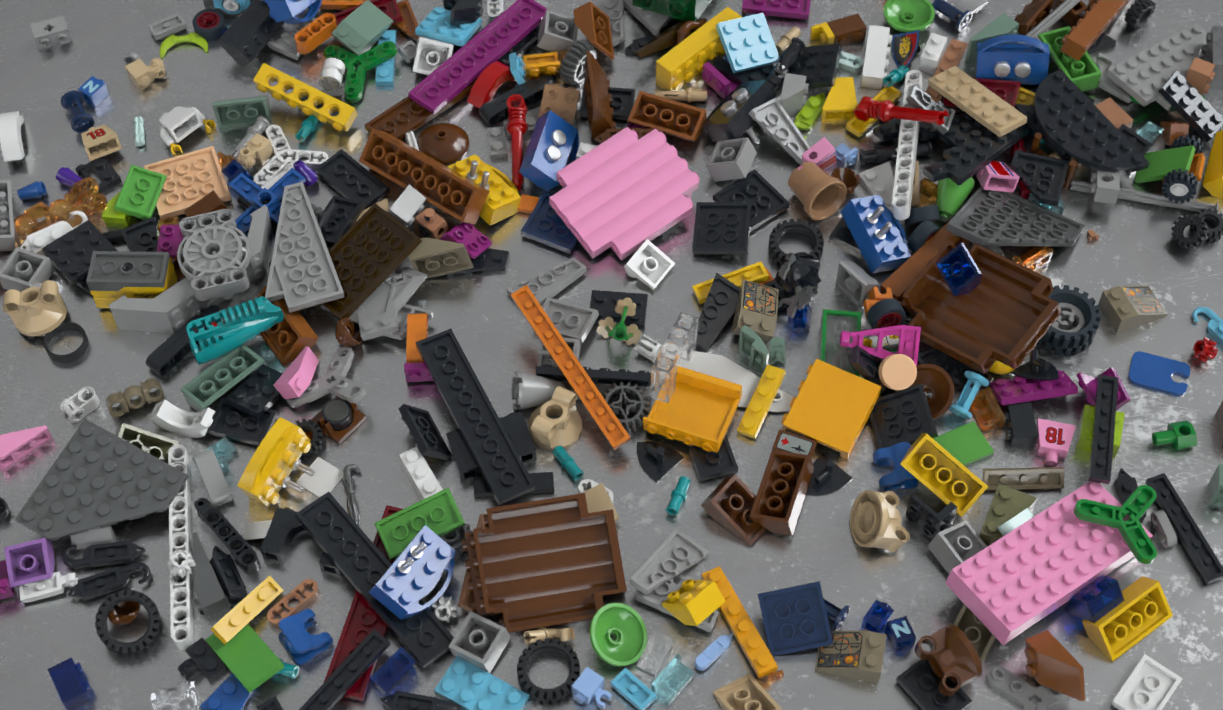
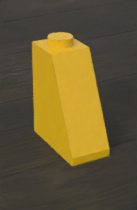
M853 77L835 79V84L831 87L822 108L821 122L850 121L855 116L853 111L857 106Z

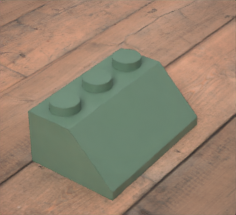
M268 95L221 100L212 103L219 128L254 125L258 116H262L272 123Z

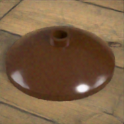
M451 123L431 125L424 129L417 138L419 151L445 166L452 165L463 159L470 145L467 133L461 127Z
M917 365V377L910 387L921 383L926 398L929 393H932V397L927 399L933 420L938 419L949 410L953 403L955 395L953 380L944 369L937 365Z

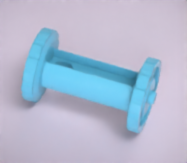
M966 371L964 376L968 381L956 404H952L949 411L970 420L973 415L968 410L980 387H987L989 381L975 372Z

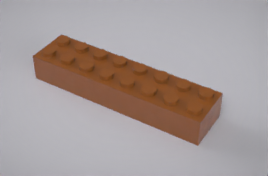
M372 129L359 159V162L403 188L406 189L408 185H411L426 197L427 202L465 223L476 224L490 192L385 131Z

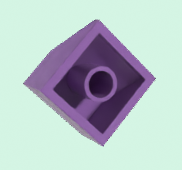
M41 538L4 547L10 588L53 578L55 558L52 542L48 539Z

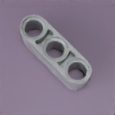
M211 448L193 455L213 506L216 508L233 501L213 449Z

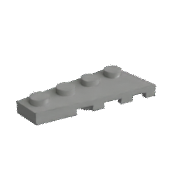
M777 98L752 109L748 114L801 165L802 154L811 147Z

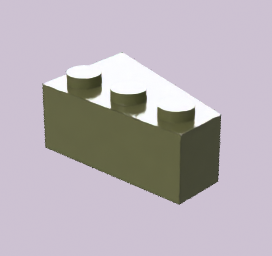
M998 484L979 534L987 547L1003 537L998 529L999 526L1026 508L1032 512L1038 498Z

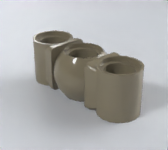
M150 378L144 383L141 382L140 386H129L124 390L123 394L121 391L110 394L106 398V405L112 416L120 417L130 412L129 409L137 410L142 408L146 402L151 404V402L161 400L164 391L157 379ZM152 388H157L156 391L149 392ZM133 396H139L137 399H131ZM115 403H120L119 406L112 407Z

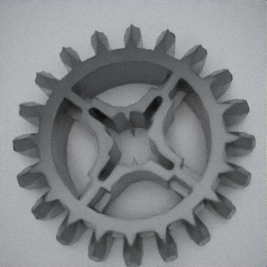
M578 40L576 43H573L572 47H569L559 69V76L565 83L576 86L584 81L586 51H590L594 58H597L596 47L590 42Z
M620 381V386L613 383V389L607 387L606 393H601L608 405L614 397L620 395V399L612 402L609 407L614 414H619L622 417V420H618L627 433H629V428L636 431V425L642 427L643 418L647 417L646 415L650 413L648 407L651 406V403L647 401L649 396L644 394L643 388L638 390V384L631 387L630 381L627 382V385H623V381ZM626 395L634 397L637 400V402L635 400L628 399ZM623 400L627 408L626 414L624 413V409H622ZM640 409L636 416L631 419L628 418L630 413Z

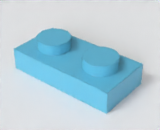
M514 52L509 55L510 69L518 85L525 82L524 75H526V72L523 68L525 64L523 59Z
M626 668L611 681V686L638 710H645L657 698V695Z

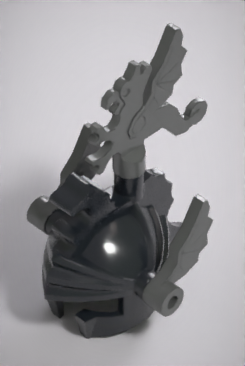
M806 252L788 253L786 255L787 260L781 266L774 279L777 283H783L781 287L784 291H795L796 293L792 298H784L778 302V308L783 303L789 305L787 315L792 319L797 309H804L811 301L810 295H813V291L818 289L817 284L821 282L818 274L820 261L811 259Z

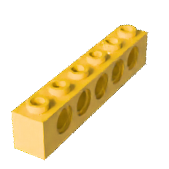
M265 63L262 64L253 79L256 89L260 92H268L274 99L278 101L282 99L290 107H298L306 115L311 116L312 114L322 123L328 122L339 131L344 130L348 132L358 115L354 107ZM273 82H278L275 86H271ZM293 89L291 93H286L287 90ZM303 97H308L306 101H301ZM323 104V107H322V108H320V109H317V108H316L317 105ZM333 112H339L337 116H331Z

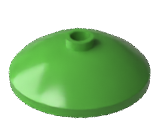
M888 0L885 3L883 15L891 27L908 33L918 30L923 31L928 28L934 20L935 10L928 0Z
M610 603L601 607L594 614L590 623L589 636L594 651L603 661L613 666L622 667L636 662L643 655L647 645V630L641 616L633 608L622 603Z

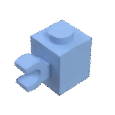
M588 667L585 668L572 685L573 698L581 704L585 703L590 706L596 699V705L604 709L605 703L601 701V698L612 699L610 692L602 690L604 688V678Z

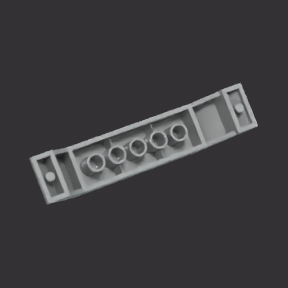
M266 205L250 214L252 221L247 240L251 249V258L245 270L249 284L262 278L267 273L274 229ZM184 278L153 299L127 298L124 295L108 306L119 330L174 334L193 316L199 315L211 305L221 304L225 300L230 299L234 294L199 301L195 298L191 281Z

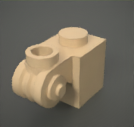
M139 58L125 66L128 78L138 90L153 83L154 79L165 76L166 71L162 59L154 58L150 61L151 65L146 66Z
M257 133L246 143V147L240 150L237 156V163L247 169L251 168L255 162L263 166L274 155L271 141Z

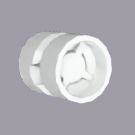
M336 58L324 60L319 85L325 90L340 88L345 64Z

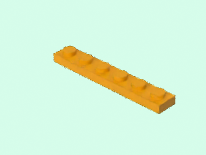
M718 566L702 573V579L715 581L726 601L719 607V610L758 678L777 671V663L721 567Z

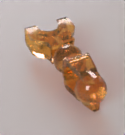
M88 177L76 182L71 187V190L63 195L65 200H54L49 207L43 202H38L25 210L23 214L13 220L15 222V230L22 237V240L25 241L27 235L56 223V221H67L73 211H82L86 216L95 215L106 209L108 200L103 194L97 193L99 190L97 181L92 177ZM42 217H46V219L39 223L36 220Z

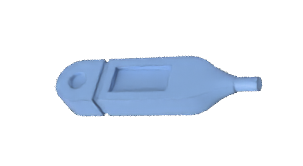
M733 632L718 637L696 658L695 667L697 670H706L729 648L734 636Z

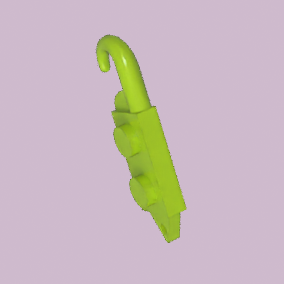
M824 92L816 96L811 95L806 105L803 106L793 122L797 129L809 130L812 128L822 113L825 103Z

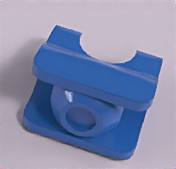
M908 442L878 449L872 454L875 465L890 466L894 469L890 474L884 475L879 479L881 491L917 488L918 479L900 465L911 447Z
M305 609L279 622V628L282 632L279 634L278 639L298 666L308 663L317 655L328 650L333 644V638L327 632L312 635L306 631L316 621V615L312 609Z

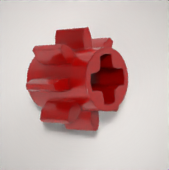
M1206 337L1203 340H1197L1193 346V350L1196 353L1194 357L1205 363L1208 360L1214 359L1218 352L1215 347L1217 343Z

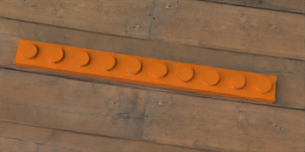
M525 285L510 294L612 448L615 450L630 441V436L529 287Z

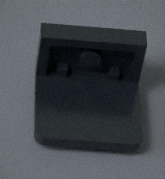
M913 494L909 497L906 516L912 524L920 527L927 537L934 539L939 532L953 526V521L956 519L957 506L950 502L937 514Z

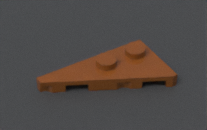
M408 0L398 2L403 21L392 25L417 42L419 36L415 35L418 23Z

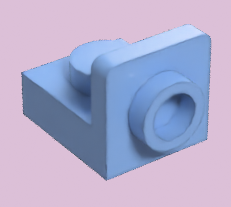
M842 143L835 148L836 162L842 168L853 165L857 161L858 149L856 147L851 150Z

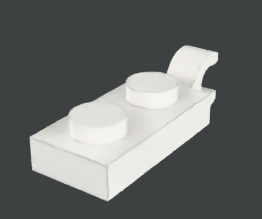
M59 571L53 573V578L19 586L20 600L24 604L64 593V587L73 588L78 583V577L76 578L75 573L62 576Z

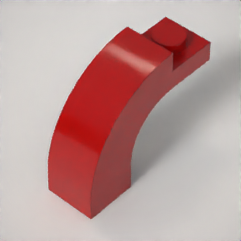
M499 61L493 62L486 67L475 81L467 102L481 108L482 105L493 100L497 89L504 82L515 80L510 67Z

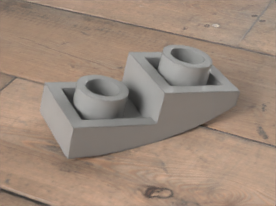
M961 0L954 7L963 13L967 10L977 13L988 3V0Z

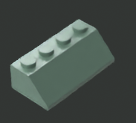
M243 344L225 354L180 390L188 405L197 412H200L265 361Z

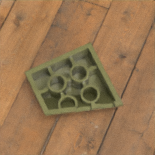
M122 423L115 433L116 436L164 462L168 458L169 449L179 443V441Z

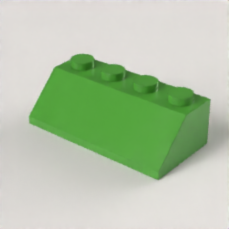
M1070 26L1038 34L1040 41L1049 45L1050 55L1059 69L1082 92L1098 87L1102 73L1087 51L1079 61L1060 51L1063 46L1061 42L1065 35L1069 34Z

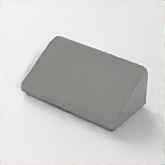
M111 526L97 527L88 530V532L72 535L71 542L72 546H77L75 550L86 549L90 545L114 543L115 534Z

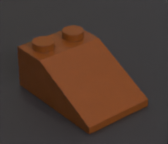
M592 2L574 9L573 21L593 46L611 60L615 59L610 17Z
M1048 630L1025 639L1026 649L1024 652L1027 657L1026 670L1029 676L1034 677L1043 686L1081 702L1084 701L1083 666Z

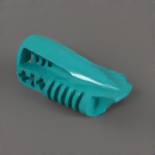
M260 296L252 301L249 300L246 303L243 302L240 305H234V307H228L225 310H220V312L189 322L186 330L197 364L201 365L215 360L249 342L261 332L269 330L273 325L283 321L284 314L281 308L271 304L267 298ZM212 321L217 323L216 327L212 325ZM196 327L199 332L195 333L193 331V328Z

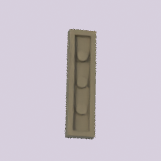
M1063 467L983 469V482L988 486L986 490H996L998 484L1012 489L1064 488L1065 469Z

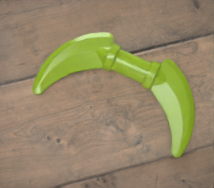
M190 32V34L184 36L170 35L160 46V58L163 59L167 50L175 44L192 42L202 47L205 53H208V44L202 36L195 32Z

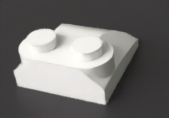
M647 239L624 267L630 277L638 278L654 290L675 263Z

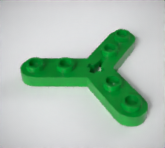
M386 41L359 56L336 45L327 46L323 51L325 59L336 58L345 64V70L347 71L344 88L345 98L349 103H357L362 98L366 71L393 58L398 50L392 41Z
M1148 485L1139 486L1122 507L1087 499H1081L1075 504L1073 511L1079 519L1118 528L1134 557L1140 563L1150 564L1156 558L1157 550L1139 522V519L1150 508L1157 497L1152 487ZM1129 515L1130 517L1126 522L1122 520L1124 517Z

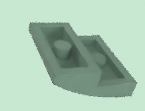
M744 325L740 330L738 351L750 358L749 366L763 374L768 364L769 351L762 339L752 329Z

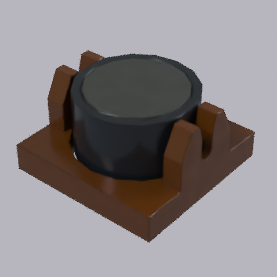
M336 396L334 399L327 401L322 410L311 420L319 425L324 434L340 445L367 418L366 415L358 410L356 403H350L348 400Z

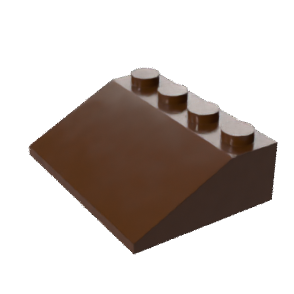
M586 51L584 89L591 141H596L595 137L605 132L606 129H616V124L612 122L614 109L610 108L612 95L608 94L610 80H606L605 71L591 52Z

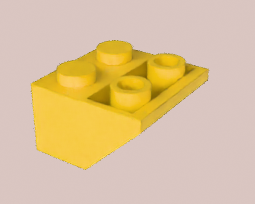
M687 579L678 590L668 594L667 599L661 604L684 625L698 626L726 601L715 581Z

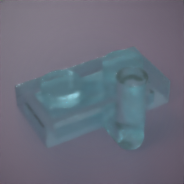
M224 437L208 449H213L221 470L224 473H229L230 466L228 460L238 454L232 443Z

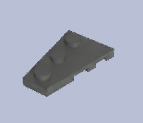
M916 86L909 89L906 100L910 106L917 109L942 112L946 110L949 113V117L944 116V124L938 126L936 123H931L943 135L947 133L955 110L944 108L942 102L938 101L936 103L929 94Z

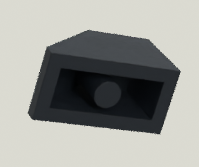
M458 0L451 9L450 25L456 26L476 22L483 14L482 0Z

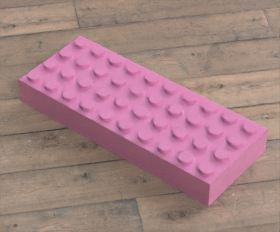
M1089 481L951 570L945 584L1002 645L1134 557L1118 528L1083 521L1074 514V506L1081 499L1122 507L1100 483ZM1127 515L1122 520L1126 522L1130 516ZM1142 525L1151 540L1153 535Z

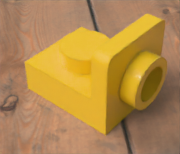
M827 22L811 27V40L820 38L821 43L824 45L834 44L835 35Z

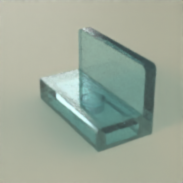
M679 654L673 658L651 684V690L657 695V699L667 707L695 674V672L681 663L682 656Z

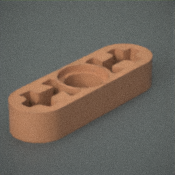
M312 579L302 581L274 605L267 613L270 625L279 628V622L282 619L299 613L319 594L316 581ZM307 587L310 588V589L312 588L313 591H312V592H310V591H307V592H306L305 588H307ZM297 599L299 604L296 607L291 608L288 606L290 600ZM274 615H281V619H274Z

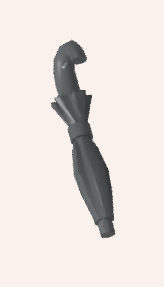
M349 464L343 469L344 480H341V483L346 489L348 514L358 525L359 505L354 495L353 487L355 480L351 476V470H354L357 475L361 474V470L357 465Z

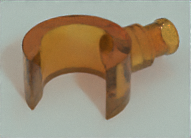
M219 151L217 156L219 157L221 169L223 170V166L226 163H231L232 172L235 171L237 165L234 157L224 155Z
M783 670L771 672L767 675L770 679L767 682L755 680L764 689H768L773 684V680L783 677L784 673Z

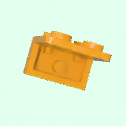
M557 52L523 55L525 77L536 79L542 75L550 74L556 76L560 73L561 64L558 61Z

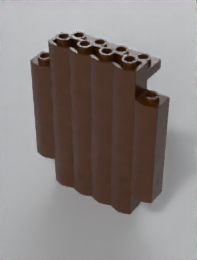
M949 240L939 249L936 256L928 262L926 268L917 275L911 286L904 291L901 302L905 313L914 317L910 320L908 326L921 327L920 341L983 374L991 369L995 360L1013 369H1017L1061 314L1059 303L1048 298L1053 290L1050 278L976 243L963 257L958 254L955 244Z
M585 493L487 508V514L483 515L485 527H489V529H473V532L465 533L466 539H462L463 552L468 551L469 559L465 560L466 572L471 571L472 580H468L469 592H474L475 600L471 601L472 611L482 617L503 614V617L499 618L500 626L505 627L509 634L535 630L541 627L547 628L592 620L594 614L604 606L603 597L627 592L613 509L588 513Z

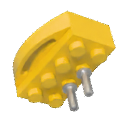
M471 155L447 166L490 191L479 215L490 226L518 213L521 196H519L513 182L497 168L484 163L477 155Z
M280 417L256 449L237 486L250 499L267 508L271 504L277 503L280 497L278 492L282 487L285 488L287 486L299 493H303L305 488L291 481L289 475L292 470L297 469L310 476L315 474V470L302 464L300 460L303 453L306 454L310 450L311 440L299 426Z

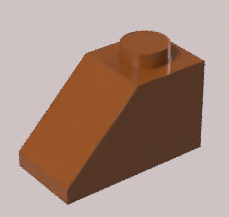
M1161 121L1164 143L1170 145L1171 148V144L1176 137L1179 139V136L1183 135L1185 138L1186 134H1188L1189 124L1180 121Z

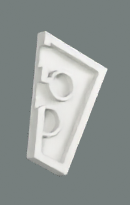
M888 161L859 173L860 182L869 195L880 194L885 206L893 213L894 177L890 162Z

